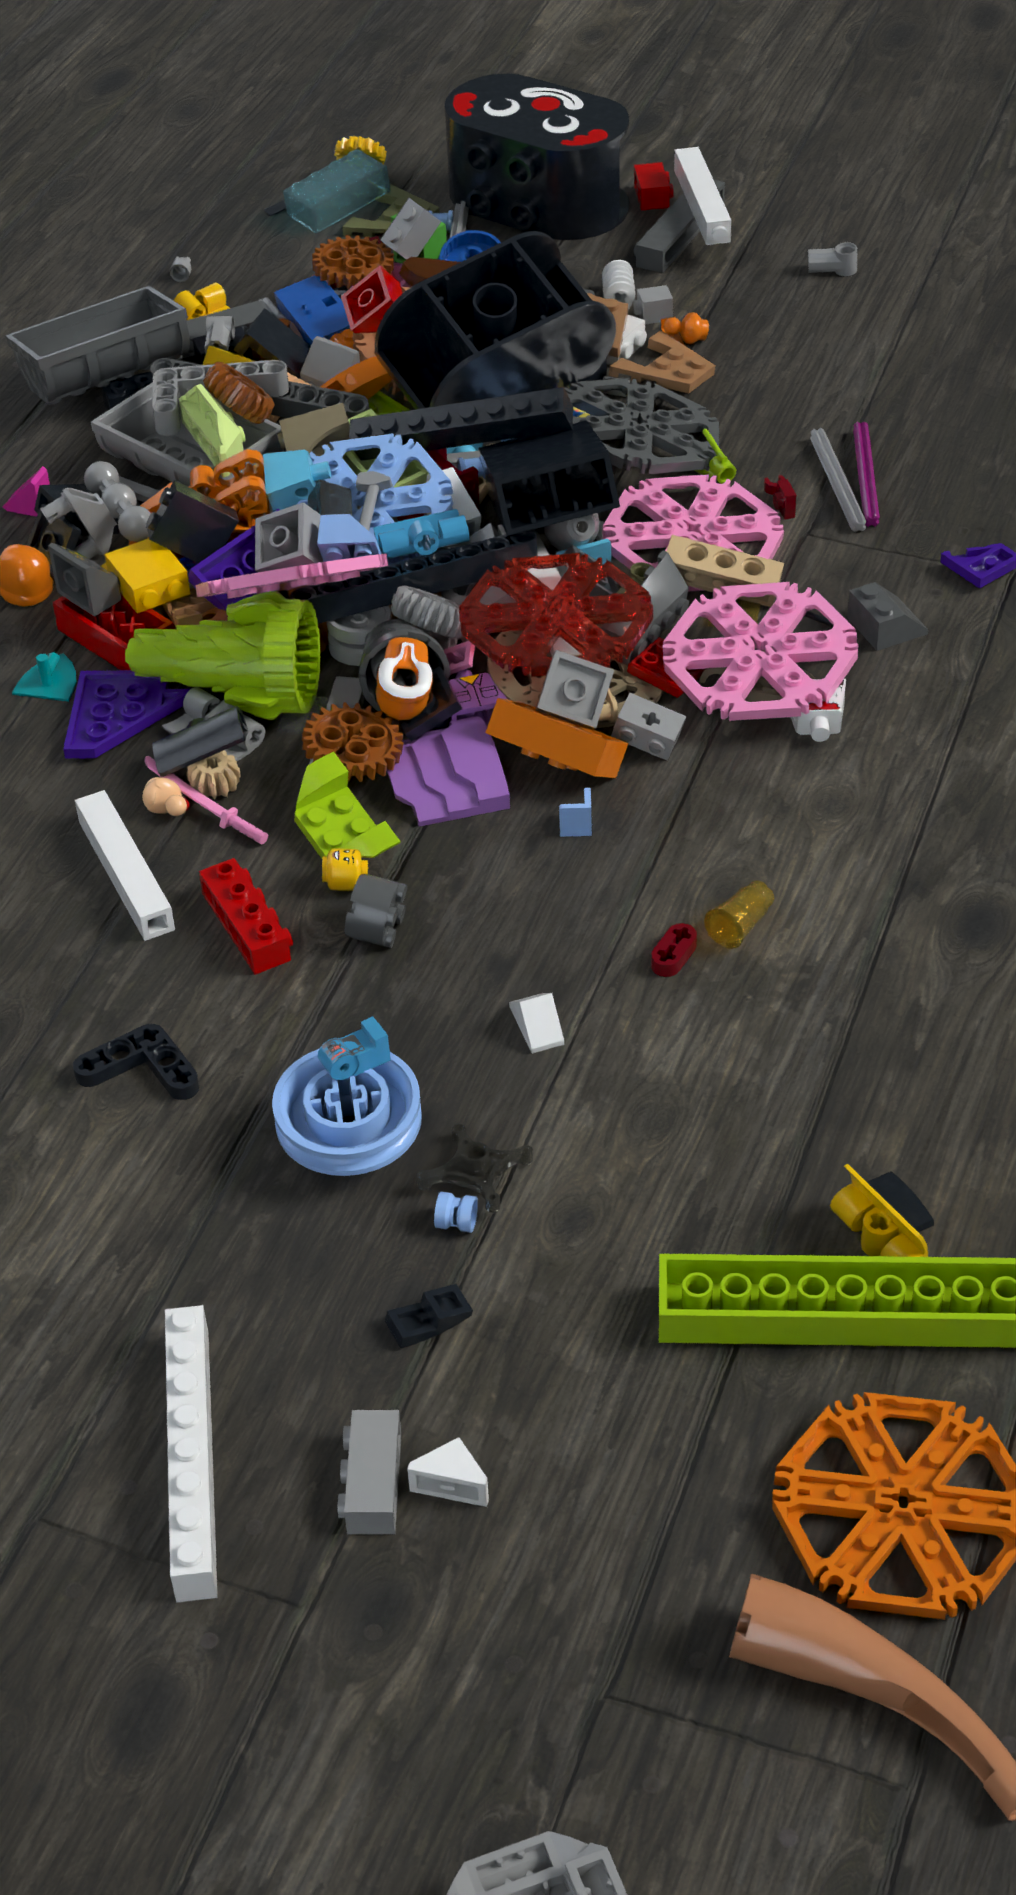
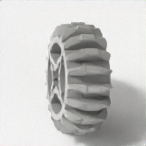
M400 586L396 594L394 593L391 601L392 606L390 610L394 616L414 626L450 638L463 637L470 623L471 613L467 608L421 589Z

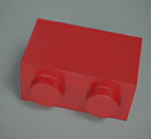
M662 162L634 165V189L640 209L669 208L670 198L674 196L673 184L670 183L669 172L664 170Z

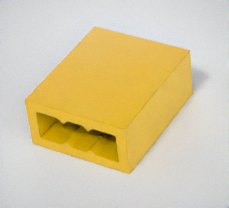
M149 538L105 554L107 571L113 572L118 577L120 593L137 614L190 594L187 570L169 549L149 540Z

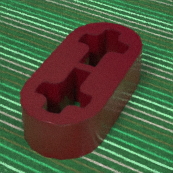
M679 923L672 925L651 953V968L655 974L662 977H671L682 969L697 947V932L694 927L689 924Z

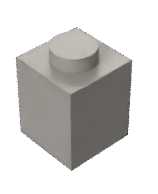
M667 285L637 289V300L633 301L634 313L639 315L640 319L645 320V324L659 323L661 319L673 317V297Z

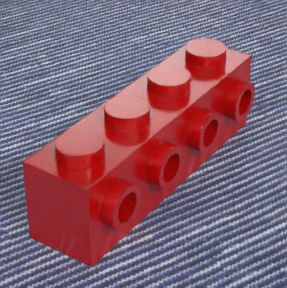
M232 858L199 871L203 896L255 975L291 961L290 947L293 946L291 934L286 927L282 928L279 925L276 911L273 907H267L262 890L259 887L255 888L253 886L252 878L247 868L242 869L236 859Z

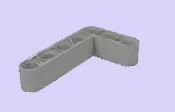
M266 360L226 363L246 377H249L250 380L268 393L270 397L283 396L289 391L287 366L283 361ZM213 365L163 368L153 374L152 408L156 432L159 435L170 436L180 431L181 412L179 398L198 384H202L205 387L203 380L206 377L207 371Z

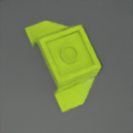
M334 752L323 756L306 767L296 803L294 821L321 859L323 856H328V852L333 848L358 849L361 853V858H375L386 850L400 844L401 841L386 821L378 825L373 822L347 787L349 771Z

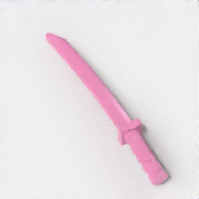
M146 756V766L160 776L155 760L150 756ZM173 773L162 777L177 783L183 794L220 817L219 826L225 829L228 826H233L234 829L239 830L244 835L246 834L251 839L253 838L254 841L261 845L267 841L268 834L238 817V809L235 807L226 810Z

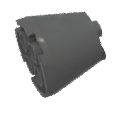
M399 618L378 624L365 637V646L359 665V683L366 700L377 711L381 710L376 701L378 667L385 657L388 642L393 638L407 637L422 641L427 646L428 664L431 670L440 666L448 679L450 676V665L441 645L418 627ZM397 669L394 673L393 681L400 686H409L416 681V675L409 669Z

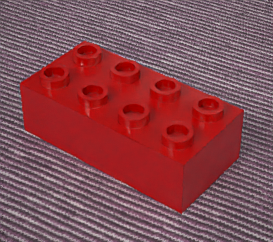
M121 593V601L96 616L89 614L63 596L52 602L58 630L120 670H131L129 664L125 662V650L128 647L129 640L134 638V629H175L171 620L153 609L137 614Z

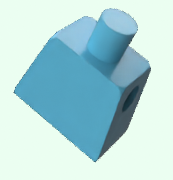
M307 450L263 454L266 495L273 511L294 506L301 500L315 499L317 497L316 481L331 478L328 462L313 464Z

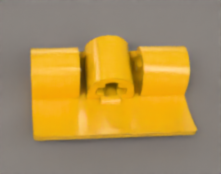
M213 283L196 291L194 296L189 291H182L173 300L186 308L188 316L186 321L230 309L226 305L225 292L218 283Z
M848 1163L844 1165L851 1176L852 1183L841 1189L834 1196L830 1208L852 1231L859 1232L862 1230L861 1248L864 1253L869 1256L928 1257V1247L924 1237Z

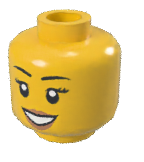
M333 848L328 852V856L322 857V882H327V886L331 890L353 891L361 874L368 875V860H361V853L358 849Z

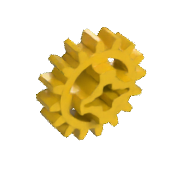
M350 136L349 139L343 137L342 141H337L335 156H337V161H342V164L347 165L349 168H359V170L364 169L367 171L371 170L372 167L379 169V166H384L386 151L384 146H379V142H374L370 138Z

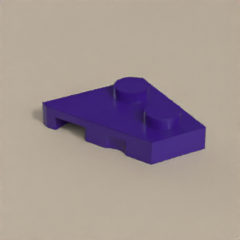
M1002 543L986 547L966 548V554L952 556L950 551H944L941 553L940 563L978 588H981L1016 569V552Z

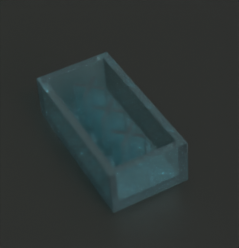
M356 149L339 160L331 162L321 170L313 172L305 179L292 184V186L283 190L288 216L317 234L391 191L387 166L361 150Z

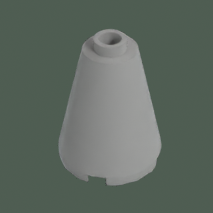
M598 513L545 526V536L551 545L561 551L568 549L571 545L577 547L592 543L599 531Z

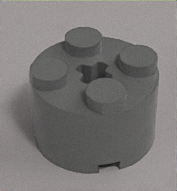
M361 874L350 899L353 904L351 912H347L345 935L353 939L392 948L396 936V929H393L395 923L401 925L405 914L406 906L400 903H403L405 899L407 884L373 875Z

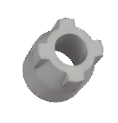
M177 256L171 266L170 275L177 282H184L189 278L192 268L191 259L188 256L186 258H179Z

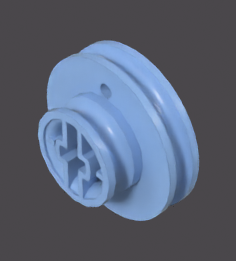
M319 1049L295 1061L278 1080L272 1099L278 1140L285 1152L294 1161L310 1170L336 1176L359 1175L378 1170L402 1156L413 1144L419 1133L422 1114L418 1081L411 1068L391 1052V1061L364 1071L359 1075L350 1076L344 1080H335L319 1061ZM354 1117V1121L350 1123L343 1122V1118Z

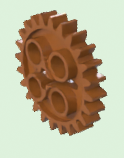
M346 235V239L337 236L336 241L327 239V244L320 243V248H315V253L312 254V266L315 276H320V281L328 280V285L337 283V288L346 285V288L350 289L378 266H382L392 275V271H394V254L391 253V248H386L385 243L378 244V239L369 241V236L364 239H360L359 235H356L355 238Z
M343 702L342 708L331 704L330 711L322 707L320 708V715L312 713L311 720H306L302 735V750H306V758L313 759V762L334 752L349 771L348 781L352 776H356L359 782H362L364 775H367L371 780H375L376 772L385 776L386 769L393 771L395 763L400 762L404 744L402 742L403 733H398L399 725H391L392 717L382 718L383 711L380 710L372 713V706H368L363 710L360 709L359 703H356L354 708H349L346 702Z

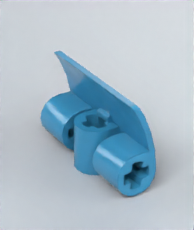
M457 509L373 528L381 554H387V559L417 552L421 555H430L440 547L470 540L466 518L464 515L459 516Z

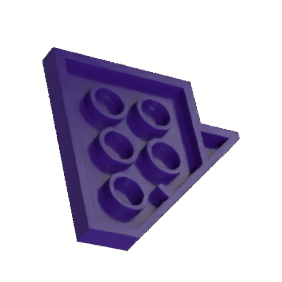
M131 670L80 671L63 748L65 758H97L181 708L184 697L190 689H169L170 682H161L160 677L135 676V672Z

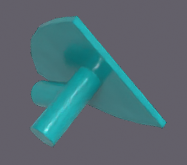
M51 652L49 655L39 654L36 657L37 665L33 666L22 676L12 692L13 695L69 702L77 683L76 670L72 661L64 653L59 655Z

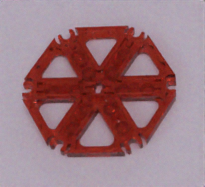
M580 553L512 558V562L509 560L504 561L505 569H499L494 565L492 566V572L489 569L485 572L459 607L461 632L466 639L502 669L508 664V671L512 672L515 667L522 666L523 675L526 676L531 672V677L547 675L552 658L546 657V655L559 637L582 654L575 657L610 668V659H615L621 663L623 662V656L627 660L653 621V604H651L649 591L610 561L606 560V563L602 565V558L599 557L595 562H588V554L580 557ZM568 567V570L553 590L528 571L530 568ZM607 576L627 590L623 594L614 593L604 596H588L598 581ZM493 586L501 588L517 602L485 605L479 601L487 590ZM632 621L626 632L620 637L609 636L595 625ZM524 630L517 641L510 646L499 644L487 634Z

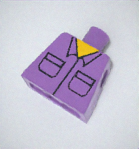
M462 670L457 673L455 679L449 680L462 706V710L450 717L451 721L480 716L486 726H488L497 698L507 699L488 673L473 675L470 670Z

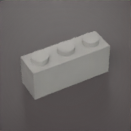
M352 1410L351 1426H344L343 1448L344 1450H349L348 1459L341 1460L340 1478L341 1484H346V1493L338 1495V1518H345L347 1534L396 1533L402 1433L399 1410Z

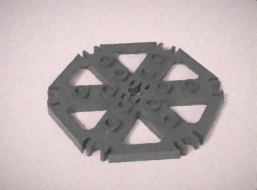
M629 378L580 381L575 382V384L572 383L570 389L565 387L573 407L590 414L582 418L573 416V424L587 420L600 440L623 439L622 449H616L604 444L609 452L611 464L622 469L623 464H626L625 469L627 471H630L631 467H638L642 474L646 472V468L649 469V474L703 470L708 467L710 460L717 456L708 441H697L692 435L686 434L703 432V429H707L719 446V421H717V418L709 417L710 411L706 410V407L654 383L653 388H651V383L648 381L646 385H639L637 379H633L630 384L628 382ZM610 390L622 391L626 395V404L621 401H614L604 396L602 392H609ZM656 398L666 400L669 404L680 409L671 411L657 410L653 412L654 400ZM652 445L674 455V457H657L653 455Z

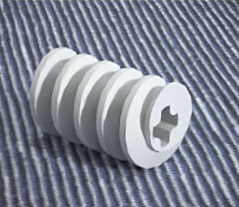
M613 260L602 271L604 298L616 299L619 302L627 303L629 310L635 299L633 269L624 260Z

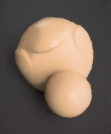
M155 777L146 783L142 798L144 805L150 812L157 814L169 813L172 816H180L189 808V801L182 797L181 789L174 781L168 778Z

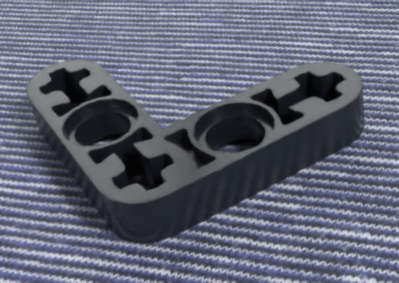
M146 1024L81 1054L73 1062L75 1079L78 1084L84 1087L97 1086L146 1063L173 1098L187 1100L194 1097L199 1091L196 1070L166 1031L156 1024ZM119 1051L129 1053L123 1059L112 1058V1055ZM170 1057L175 1059L174 1063L167 1066L158 1064L163 1058ZM178 1074L180 1075V1079L185 1084H183L182 1082H177L176 1076Z

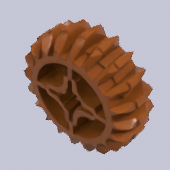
M215 362L213 367L209 368L203 380L205 388L215 398L233 410L237 415L248 419L252 423H263L270 416L271 410L275 406L273 399L261 387L250 380L249 377L223 362Z

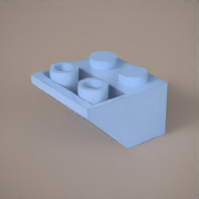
M350 514L321 515L317 545L324 562L381 554L376 537Z

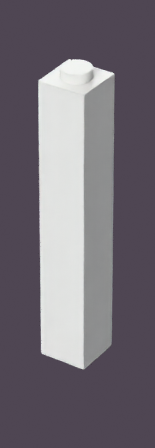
M699 147L675 149L674 172L706 245L731 242V218Z
M105 790L76 799L75 804L79 823L144 941L174 931L175 926L171 906Z

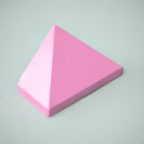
M472 639L444 650L450 665V675L472 667L475 642Z

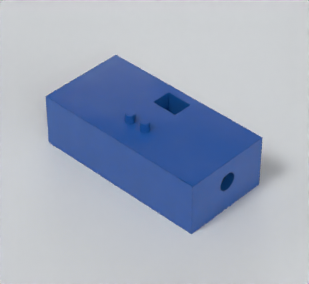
M311 276L274 292L279 311L295 324L303 340L310 346L316 336L330 340L334 334L351 329L342 300L326 281H320V276Z

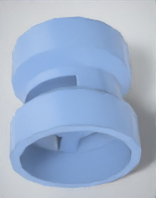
M441 1191L435 1206V1228L447 1229L453 1226L458 1227L462 1232L472 1233L478 1211L477 1196L465 1195L462 1198L454 1197L452 1193Z

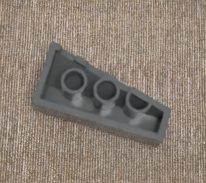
M662 550L657 557V567L650 566L644 573L645 579L641 587L634 585L629 592L625 604L620 603L602 625L597 652L629 665L665 629H670L673 622L686 612L689 606V600H687L689 587L668 552Z

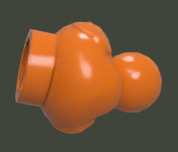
M691 312L681 322L675 317L668 318L664 323V330L669 335H676L680 332V336L685 343L694 344L698 340L704 341L707 338L709 322L708 320L701 319L698 313Z

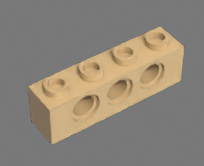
M676 535L671 536L666 551L688 586L713 592L715 588L720 590V586L779 583L784 563ZM773 595L748 598L742 596L737 599L771 607L776 597Z

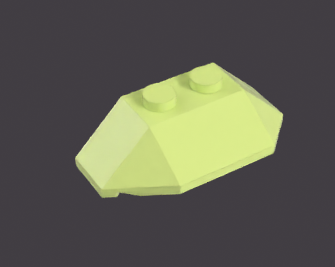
M202 384L194 386L179 398L182 423L214 466L243 451L242 442H245V434L242 427L235 424L232 414L226 412L222 405ZM224 472L221 475L223 478L228 477L230 472Z

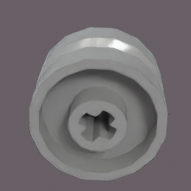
M389 605L328 621V649L331 656L341 663L359 666L366 635L378 624L391 620Z

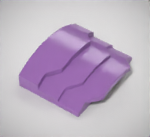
M480 716L450 721L448 728L426 732L412 742L409 739L402 740L404 744L400 762L395 763L393 771L386 769L395 799L412 806L419 827L510 808V795L500 758L491 735L485 733L487 726Z

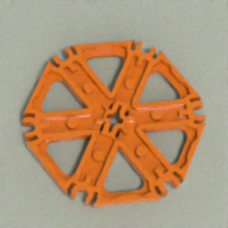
M864 1392L863 1398L858 1394L853 1395L852 1405L854 1410L845 1409L839 1400L835 1401L834 1413L831 1411L830 1405H828L776 1466L774 1485L785 1486L788 1489L773 1490L772 1509L812 1584L814 1585L816 1579L821 1576L819 1591L824 1592L832 1584L839 1585L841 1589L837 1594V1602L842 1604L848 1600L847 1608L945 1620L946 1613L952 1618L957 1616L958 1607L955 1602L957 1599L964 1600L971 1611L976 1609L977 1597L981 1605H983L1016 1561V1464L990 1422L983 1431L984 1418L981 1416L974 1423H965L963 1419L965 1418L966 1407L962 1405L955 1410L956 1402ZM892 1417L926 1421L934 1426V1430L908 1462L905 1463L881 1422L883 1419ZM833 1437L839 1438L847 1446L863 1476L805 1469V1464L825 1440ZM981 1454L989 1460L1003 1483L1005 1492L948 1486L946 1484L968 1456ZM900 1496L907 1497V1508L899 1507L898 1500ZM810 1513L860 1519L828 1558H823L816 1554L799 1522L803 1515ZM944 1529L995 1535L1002 1540L1004 1547L983 1574L973 1576L969 1573ZM900 1542L927 1588L926 1594L922 1597L912 1598L879 1594L874 1592L869 1586L870 1579Z

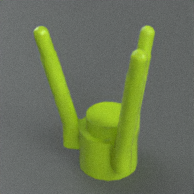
M703 429V434L717 456L710 460L709 471L705 469L694 471L701 475H709V481L713 475L717 476L716 480L721 484L725 483L727 479L731 481L736 475V467L723 454L709 431Z

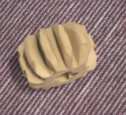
M225 750L187 767V778L190 786L206 797L212 796L214 800L220 795L227 797L228 791H236L237 784L240 782L239 778L241 775L234 755H227Z

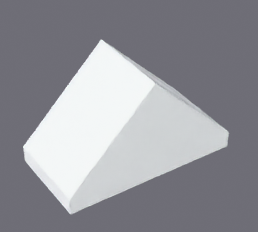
M541 993L509 1002V1007L532 1054L564 1045V1038L552 993Z
M459 1437L409 1463L408 1478L411 1492L487 1507L489 1501L487 1477Z

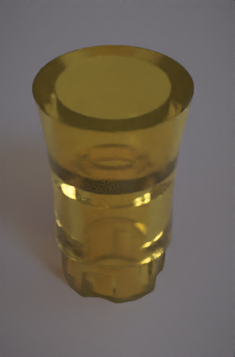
M754 880L748 886L740 888L725 902L709 910L705 915L704 923L710 937L716 943L726 948L734 949L739 947L750 930L766 915L768 908L773 904V891L764 882Z

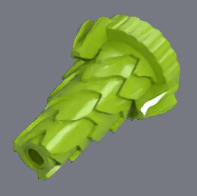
M277 590L259 593L244 598L237 603L227 605V620H202L199 622V625H176V629H134V638L129 640L128 647L125 650V662L129 664L131 671L135 672V676L160 677L161 682H179L190 687L212 688V692L225 693V703L238 706L242 711L267 720H274L281 713H309L316 699L320 675V634L315 609H313L312 603L308 600L285 599Z

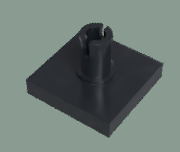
M39 510L26 545L36 548L47 557L50 563V576L55 580L48 545L55 543L74 551L75 547L83 543V540L79 538L82 530L64 516L49 524L42 511Z
M440 666L432 670L433 684L424 710L410 720H399L405 735L411 742L432 728L433 730L448 728L449 717L462 710V706Z

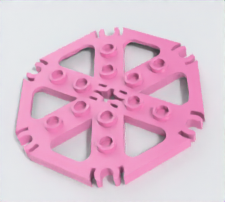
M694 475L639 481V490L629 486L628 492L625 489L619 498L620 507L612 509L604 522L602 538L609 539L611 542V555L628 569H631V566L635 563H648L632 550L668 548L672 535L686 537L691 540L739 552L743 551L732 543L765 540L766 542L760 553L755 556L773 559L783 540L784 526L780 525L778 512L734 481V485L730 487V479H727L723 484L716 483L717 476L713 475L708 482L709 475ZM690 486L699 488V492L689 510L662 491L664 488L670 490L685 489ZM734 497L740 498L746 505L757 512L753 515L720 516L728 500ZM628 506H634L655 522L624 523L621 521V518ZM656 562V563H648V564H650V565H652L654 568H656L657 565H658V562ZM688 586V592L702 591V589Z
M376 554L223 578L195 586L197 597L227 594L228 599L254 593L259 594L275 590L284 591L299 586L343 581L349 578L360 577V572L374 570L389 565L387 554Z
M790 582L720 586V590L713 589V599H707L702 594L700 595V603L695 598L663 641L665 672L702 712L706 707L707 714L710 715L713 710L719 708L721 709V719H726L729 716V721L801 716V712L808 714L809 703H815L819 708L822 707V699L826 704L858 659L856 629L817 591L812 595L811 588L808 587L805 592L798 593V584L793 583L790 586ZM765 595L775 596L777 598L759 624L736 603V599L742 596L747 598ZM814 608L819 610L833 624V628L827 631L792 633L807 611ZM701 616L707 618L722 633L724 638L690 640L685 638L684 634L695 619ZM837 660L822 680L811 679L796 664L798 662ZM727 667L712 687H702L687 672L690 669ZM761 676L783 697L780 700L745 701V698Z

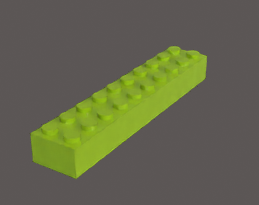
M659 1254V1343L1016 1348V1258Z

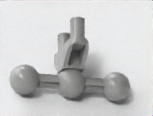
M97 461L86 469L84 482L86 488L92 494L73 488H65L62 490V496L45 507L40 508L49 524H52V522L70 511L77 514L89 536L88 540L75 547L74 551L88 559L97 554L104 556L108 553L113 529L117 525L114 518L119 519L118 527L124 538L140 542L149 537L146 523L151 513L142 506H136L137 501L134 491L129 486L119 483L117 469L108 462Z

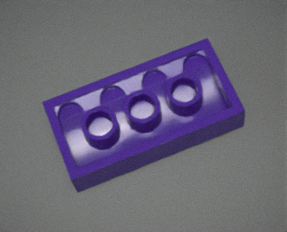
M255 525L190 569L188 581L195 589V585L204 582L258 573L255 571ZM256 593L228 599L227 594L206 596L205 598L218 609L226 611L227 605L237 603L244 598L256 595Z

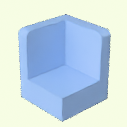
M584 788V804H561L559 806L560 837L592 836L591 788Z

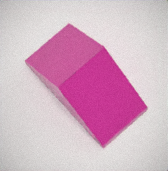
M41 467L12 494L3 505V508L6 511L37 517L38 513L34 511L39 485H50L47 469Z

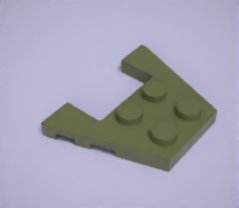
M385 183L376 192V200L391 205L376 221L352 216L342 227L343 236H352V232H363L364 237H373L376 233H385L391 224V216L399 213L408 198L425 210H432L433 213H439V207L390 183Z

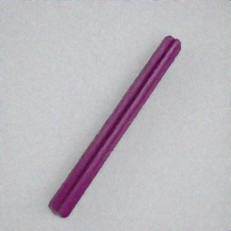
M857 421L854 424L853 434L862 510L866 520L865 525L868 527L871 525L877 526L880 516L869 428L865 421L862 423Z

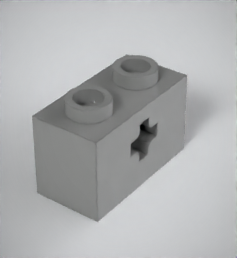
M629 693L617 717L611 737L627 742L631 746L668 761L686 716Z

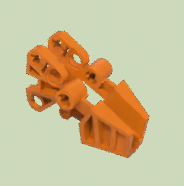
M243 450L215 466L214 470L206 465H199L191 470L189 488L215 499L237 512L239 522L226 544L254 526L256 518L264 516V513L265 515L270 514L269 500L265 490L264 460L258 450ZM224 472H230L234 477L230 480H223L219 475ZM171 482L170 484H168L166 487L170 488L171 485H172V482ZM166 487L140 506L148 509L150 513H156L161 505L159 503L161 494ZM129 540V545L137 543ZM170 550L184 568L190 570L192 560Z

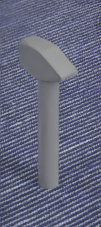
M375 471L360 472L356 480L357 491L366 492L359 523L368 531L378 491L393 486L389 476Z

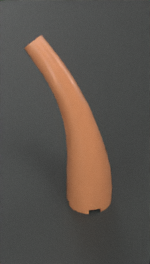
M751 1574L736 1627L730 1658L799 1679L837 1688L879 1703L904 1715L937 1737L957 1754L984 1784V1789L1007 1819L1010 1821L1016 1820V1761L990 1728L953 1690L916 1659L855 1617L818 1597L792 1586Z

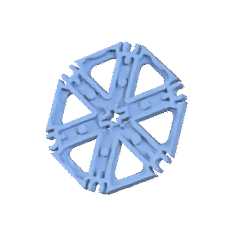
M394 434L329 442L331 450L327 445H322L324 451L322 456H316L313 452H310L313 464L328 462L331 478L322 481L333 495L317 497L312 500H301L297 504L304 502L320 515L350 514L359 522L366 492L357 491V475L344 461L343 455L348 451L378 448L381 451L368 471H375L389 476L393 485L391 488L378 491L369 532L374 536V527L394 523L391 517L429 512L435 514L453 510L451 496L453 489L451 480L418 441L414 444L413 439L410 438L405 445H402L401 435L394 437ZM414 460L419 461L431 476L430 480L423 484L394 487L409 463ZM415 553L388 559V565L401 562L404 558H416Z

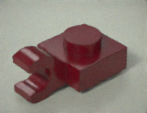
M778 475L777 483L770 482L768 477L765 478L764 491L773 495L775 509H779L784 520L795 518L796 493L788 479Z

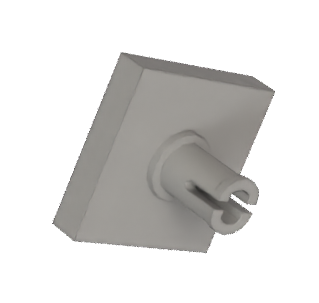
M555 650L536 711L595 730L614 670Z

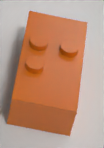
M497 698L485 732L488 735L521 747V753L526 756L538 759L539 755L549 758L548 764L564 770L566 768L574 771L580 770L597 777L616 778L628 746L627 742L596 730H591L536 711V707L521 701Z

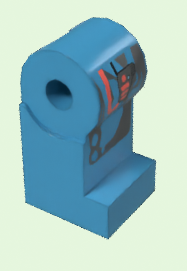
M372 1016L361 1021L360 1030L343 1038H332L326 1041L318 1051V1059L335 1080H344L350 1076L359 1075L364 1071L391 1061L388 1035Z

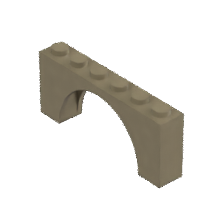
M343 403L279 421L282 432L277 433L281 449L286 448V451L307 450L309 455L310 452H313L316 456H322L324 454L322 445H327L331 450L329 442L349 440L350 424Z

